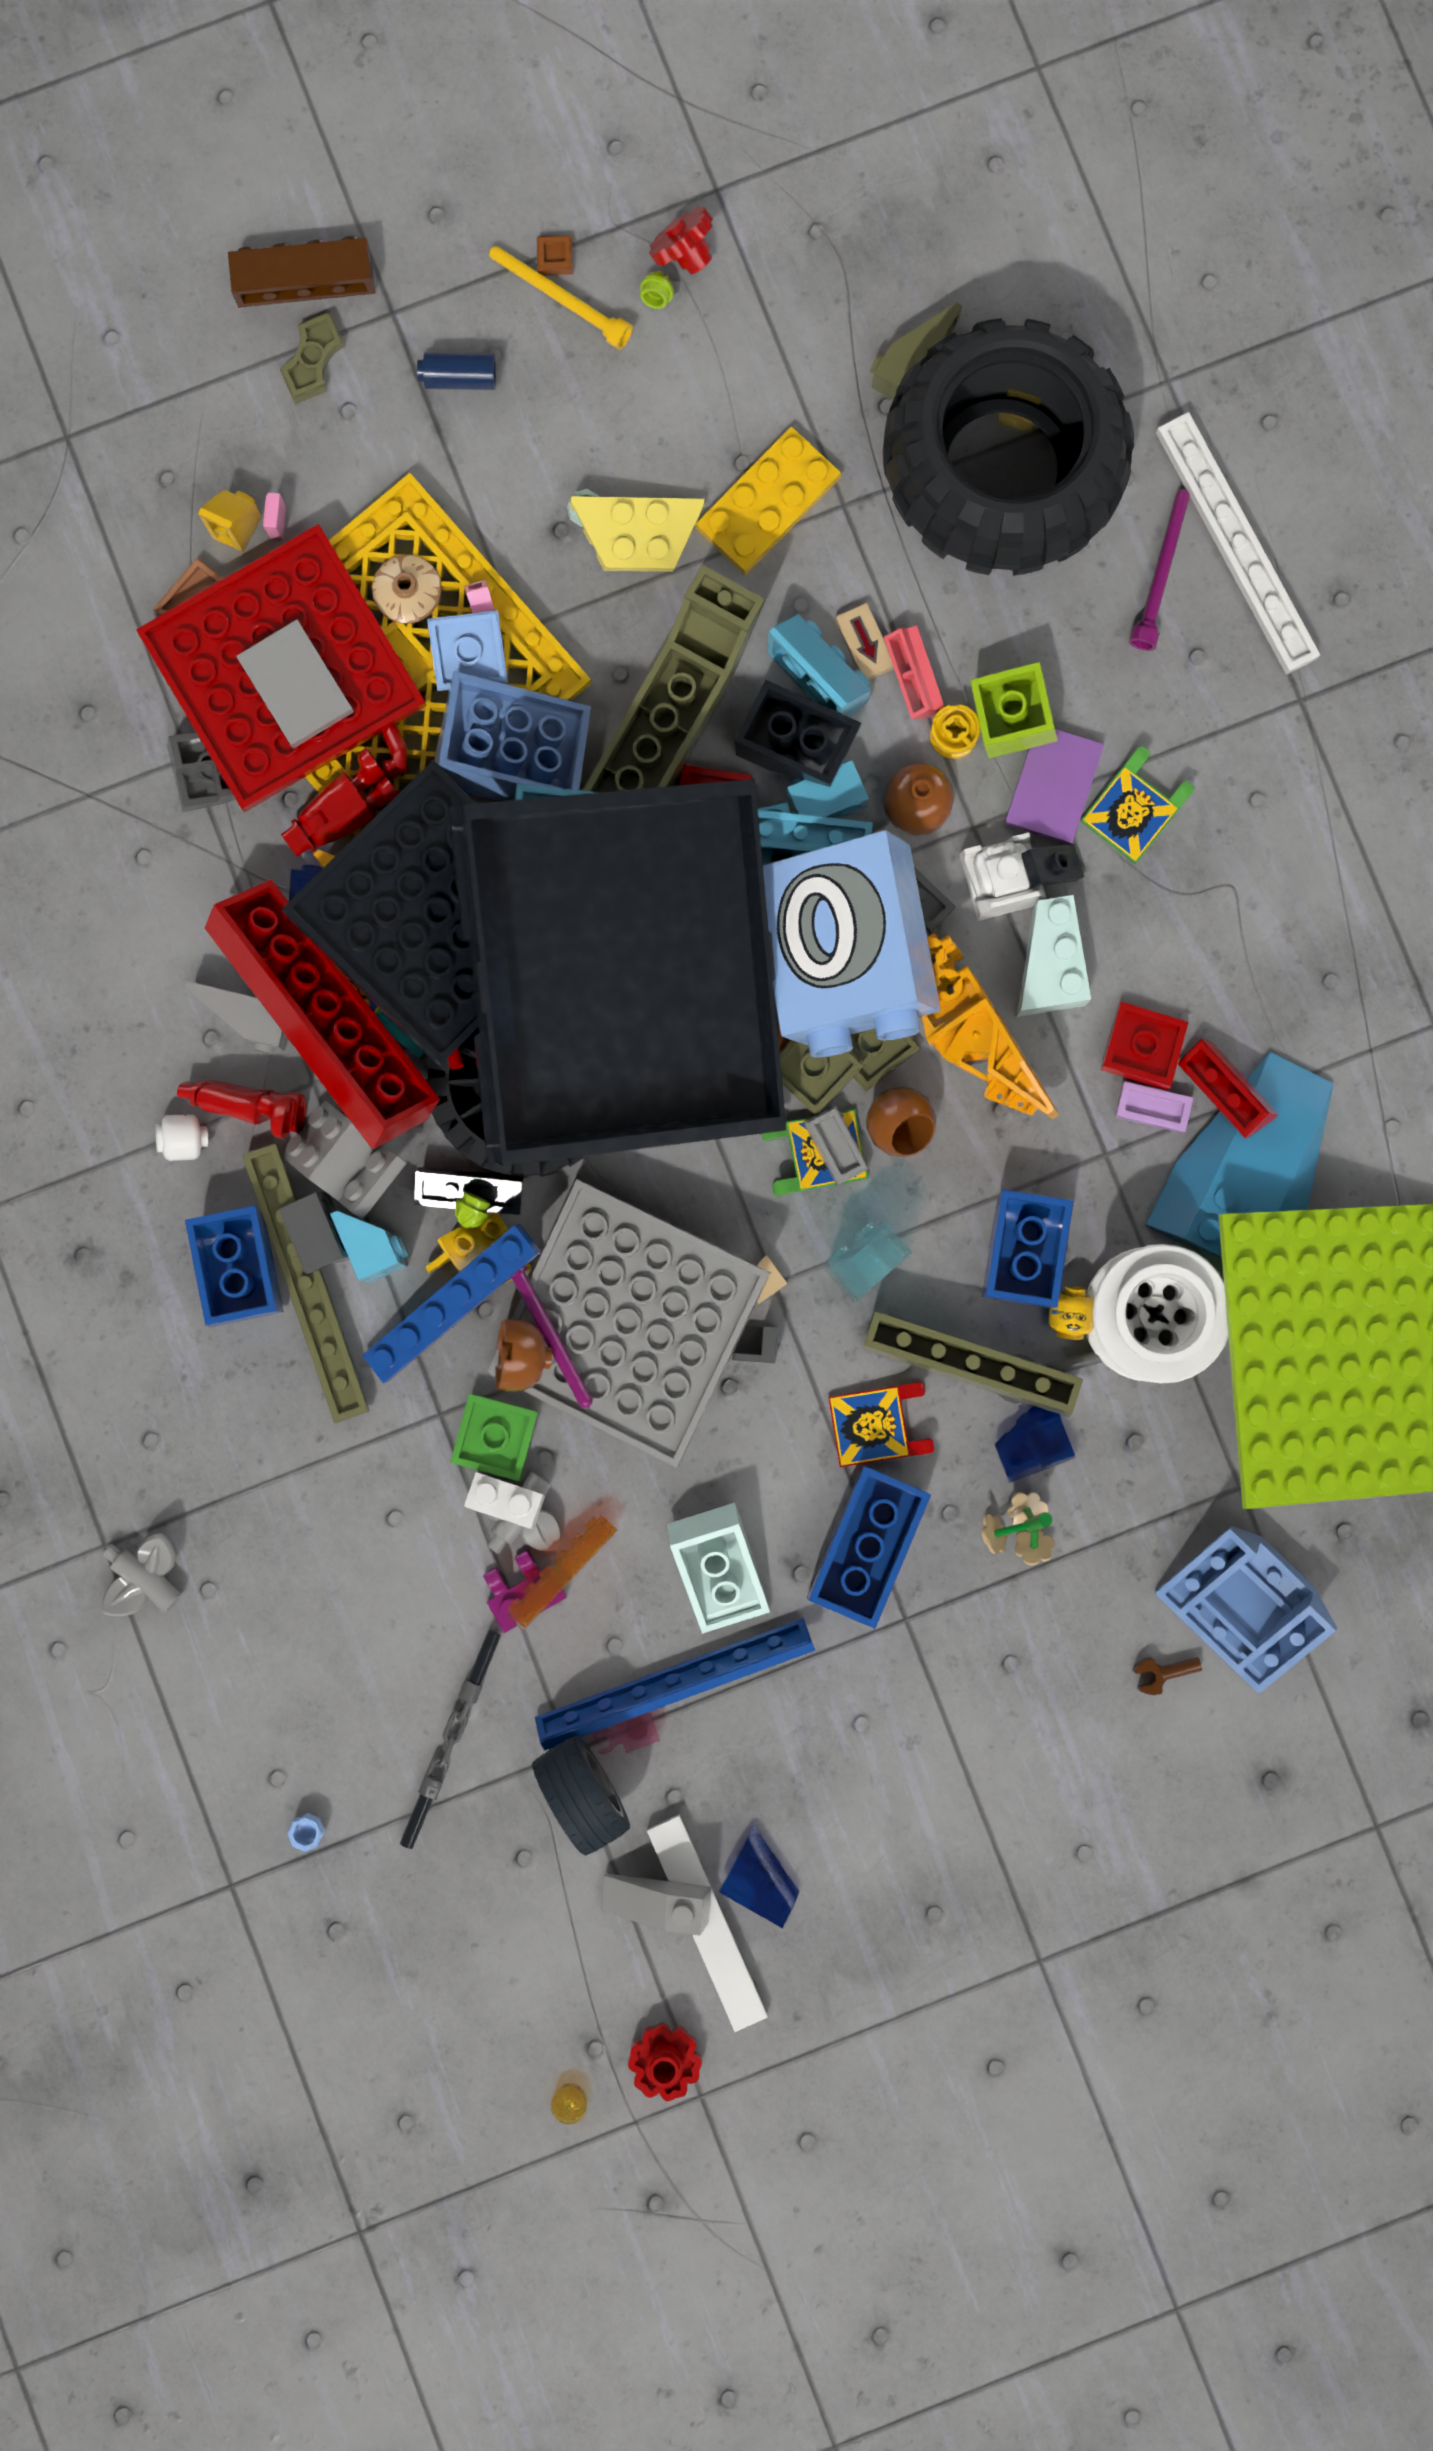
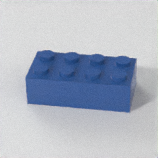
M862 1465L808 1592V1601L876 1629L931 1494Z

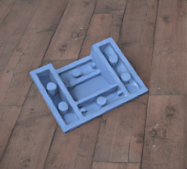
M1233 1526L1225 1530L1155 1592L1179 1618L1258 1694L1337 1631V1626L1316 1588L1262 1536Z

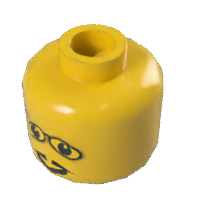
M1065 1286L1064 1292L1059 1294L1058 1307L1050 1308L1048 1325L1056 1331L1057 1337L1082 1340L1085 1334L1093 1331L1094 1298L1086 1296L1085 1288Z

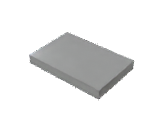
M295 620L236 656L293 749L354 712L298 620Z

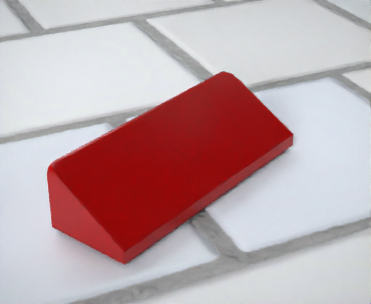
M1201 1038L1178 1062L1183 1071L1245 1139L1272 1122L1279 1115L1213 1042Z

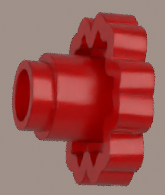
M699 206L690 213L685 212L679 218L673 220L650 245L649 255L657 266H664L673 260L677 261L683 270L687 269L691 275L699 272L712 259V255L709 253L710 246L704 237L713 226L711 224L713 218L705 207Z
M658 2023L655 2026L645 2028L642 2040L632 2043L628 2059V2068L635 2072L634 2086L641 2090L646 2097L653 2098L660 2094L661 2098L666 2102L684 2097L687 2094L688 2084L696 2083L699 2080L702 2066V2057L699 2053L695 2052V2037L688 2034L687 2030L682 2026H678L672 2031L665 2023Z

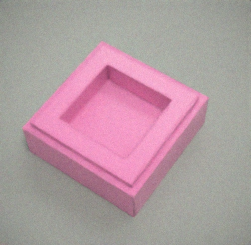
M268 493L266 495L263 527L270 539L283 540L286 505L278 493Z

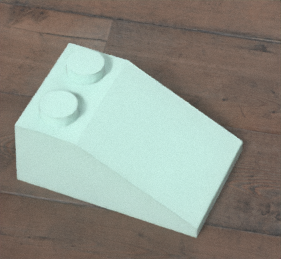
M735 1503L667 1524L670 1548L702 1634L770 1612Z

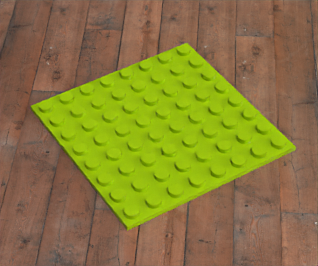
M1433 1204L1218 1215L1242 1509L1433 1492Z

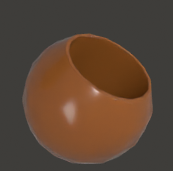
M895 1087L880 1093L872 1101L866 1117V1129L873 1144L889 1156L906 1157L919 1153L931 1142L936 1129L937 1116L929 1099L913 1088Z

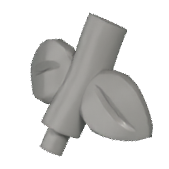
M531 1471L522 1488L546 1496L551 1484ZM541 1508L534 1530L483 1514L486 1518L497 1521L491 1530L495 1535L487 1547L498 1554L506 1543L512 1545L519 1535L529 1547L541 1551L557 1550L560 1544L558 1521L551 1512Z
M162 1533L151 1535L141 1542L138 1547L137 1556L128 1549L121 1552L113 1544L103 1553V1556L112 1563L110 1569L120 1575L109 1584L103 1596L101 1612L105 1615L127 1616L135 1614L142 1609L148 1597L166 1614L182 1596V1593L164 1577L173 1568L176 1555L172 1543Z

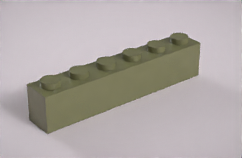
M876 1311L864 1343V1350L1067 1417H1070L1073 1413L1083 1382L1082 1378Z

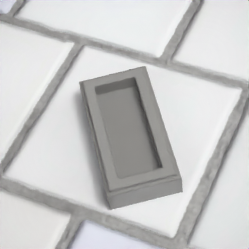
M837 1106L804 1123L837 1186L869 1169Z

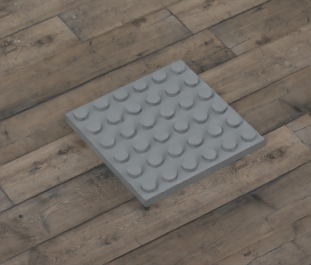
M576 1179L529 1281L591 1395L593 1402L589 1408L580 1407L553 1355L550 1369H543L541 1379L533 1387L524 1390V1392L677 1468L682 1462L771 1272L589 1183ZM521 1297L512 1319L525 1321L537 1327ZM497 1349L487 1370V1373L495 1376V1366L498 1367L499 1349Z

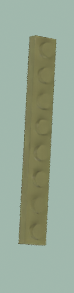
M274 1143L243 1154L242 1157L333 1421L338 1423L369 1412L370 1409L322 1270L319 1269L313 1273H305L280 1214L282 1207L297 1201L279 1146Z

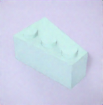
M1074 895L1038 900L1032 911L1016 1017L1086 1006L1091 1000Z

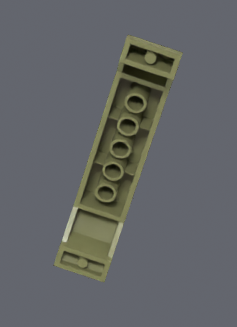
M703 564L700 566L684 595L683 603L664 647L582 791L600 793L674 785L683 766L731 684L765 603L764 598Z

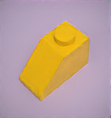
M225 489L204 504L198 512L200 519L213 539L243 553L262 517L255 504L256 501L252 497L241 491H236L233 494Z

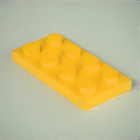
M791 426L695 524V529L746 576L841 479V472Z

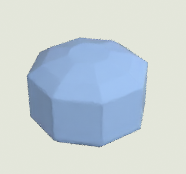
M306 1813L292 1821L287 1835L292 1847L306 1852L320 1845L325 1828L321 1818Z

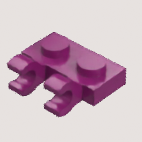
M529 1549L517 1554L514 1558L526 1577L521 1582L509 1588L497 1566L483 1575L487 1585L495 1595L487 1600L486 1603L503 1633L567 1598L550 1565L540 1570Z

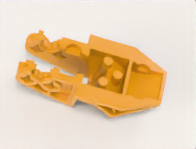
M935 933L927 937L931 959L934 957L936 959V962L932 965L941 1008L940 1012L922 1016L928 1043L931 1046L934 1045L935 1049L948 1063L987 1082L984 1098L1033 1116L1035 1111L1039 1110L1052 1120L1058 1117L1060 1114L975 974H972L967 965L956 971L954 964L964 958L956 943L952 941L949 934L940 940ZM953 986L955 992L950 995L949 988ZM988 1062V1076L971 1067V1065ZM998 1094H1002L1001 1099L997 1098ZM1019 1102L1023 1103L1022 1107L1018 1106Z

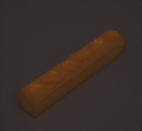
M602 1515L598 1519L593 1517L585 1525L587 1531L583 1535L578 1532L570 1541L572 1544L567 1552L562 1549L554 1558L557 1561L551 1568L547 1565L539 1574L541 1579L538 1583L535 1584L532 1581L523 1591L526 1595L521 1601L516 1598L508 1607L510 1612L507 1616L522 1631L527 1628L616 1533L617 1529Z

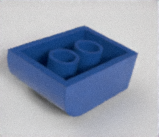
M1003 1189L1000 1191L993 1219L982 1298L1044 1308L1058 1307L1073 1207L1072 1200Z
M254 1205L185 1220L205 1326L215 1327L284 1312L270 1239L263 1215L258 1206Z

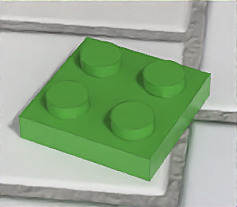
M469 1393L450 1463L520 1481L539 1412Z

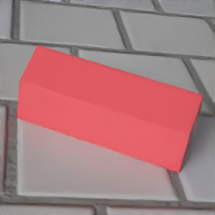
M917 625L910 628H900L884 636L911 719L923 720L935 716L945 706Z

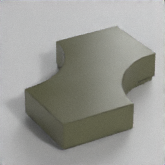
M330 311L298 324L300 333L298 350L291 361L280 368L295 405L327 391L324 382L326 366L331 357L345 347Z

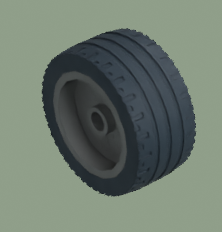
M579 1736L569 1738L556 1745L555 1748L546 1751L545 1754H542L532 1762L533 1772L544 1798L561 1828L582 1855L586 1856L598 1851V1849L613 1842L617 1837H621L630 1829L627 1814L613 1785L597 1758Z

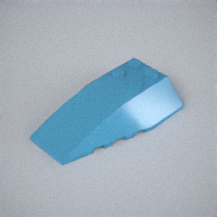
M1271 1052L1266 1055L1247 1080L1279 1115L1272 1122L1245 1139L1219 1111L1187 1151L1176 1161L1145 1226L1173 1240H1184L1222 1259L1218 1215L1308 1210L1334 1083Z

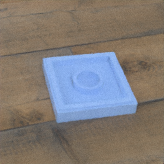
M498 610L427 619L438 691L450 689L454 671L499 683H508Z

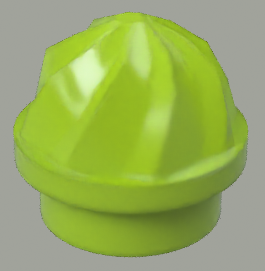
M658 270L646 275L640 284L641 300L651 308H664L674 295L673 281L669 279L668 274L665 275L663 271Z
M464 1192L462 1198L456 1200L455 1216L458 1222L465 1228L479 1227L490 1215L487 1210L491 1203L479 1196Z

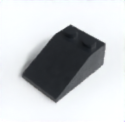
M765 679L734 741L736 756L770 771L831 787L862 723Z

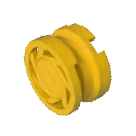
M961 704L956 706L947 705L941 708L934 716L929 732L930 743L933 749L939 755L948 759H960L968 755L975 748L981 731L976 713L969 707Z

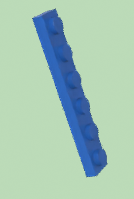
M520 1224L514 1225L362 1355L383 1384L390 1381L538 1256L541 1250Z

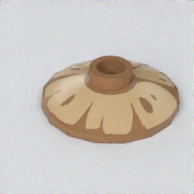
M410 554L395 556L384 562L375 573L371 586L373 600L380 613L391 621L402 624L417 623L430 616L438 606L442 593L440 577L434 567L423 558ZM403 580L411 582V586L407 590L399 588V584Z

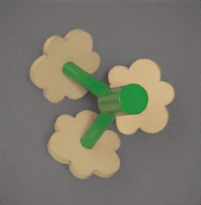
M1018 1492L1013 1495L1011 1499L1012 1506L1007 1509V1515L1012 1519V1526L1004 1527L997 1515H984V1526L981 1529V1535L991 1553L1004 1552L1006 1550L1005 1541L1007 1540V1535L1020 1532L1016 1536L1017 1545L1014 1548V1553L1019 1557H1023L1024 1563L1034 1566L1040 1560L1048 1561L1051 1559V1551L1055 1547V1541L1050 1536H1043V1532L1040 1529L1052 1524V1516L1048 1513L1047 1504L1040 1500L1038 1493L1031 1492L1026 1495L1023 1492Z

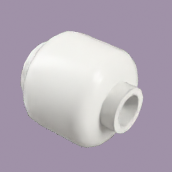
M193 1114L166 1115L162 1118L161 1124L155 1125L157 1152H162L164 1158L169 1161L195 1160L200 1156L201 1147H208L207 1126H200L199 1119Z

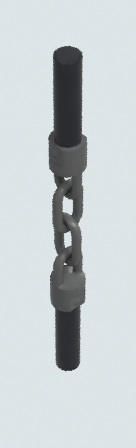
M488 1630L469 1678L465 1679L458 1697L462 1700L457 1711H454L449 1717L443 1732L444 1743L438 1757L430 1763L418 1791L420 1793L400 1841V1845L413 1849L432 1801L437 1799L449 1768L447 1760L454 1744L458 1743L462 1738L468 1723L467 1712L471 1703H477L482 1689V1681L502 1636L497 1632ZM455 1718L458 1721H462L456 1737L454 1734H449ZM436 1764L439 1768L443 1767L439 1778L432 1776Z

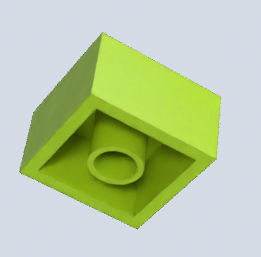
M1040 662L970 680L984 747L989 759L1058 741Z

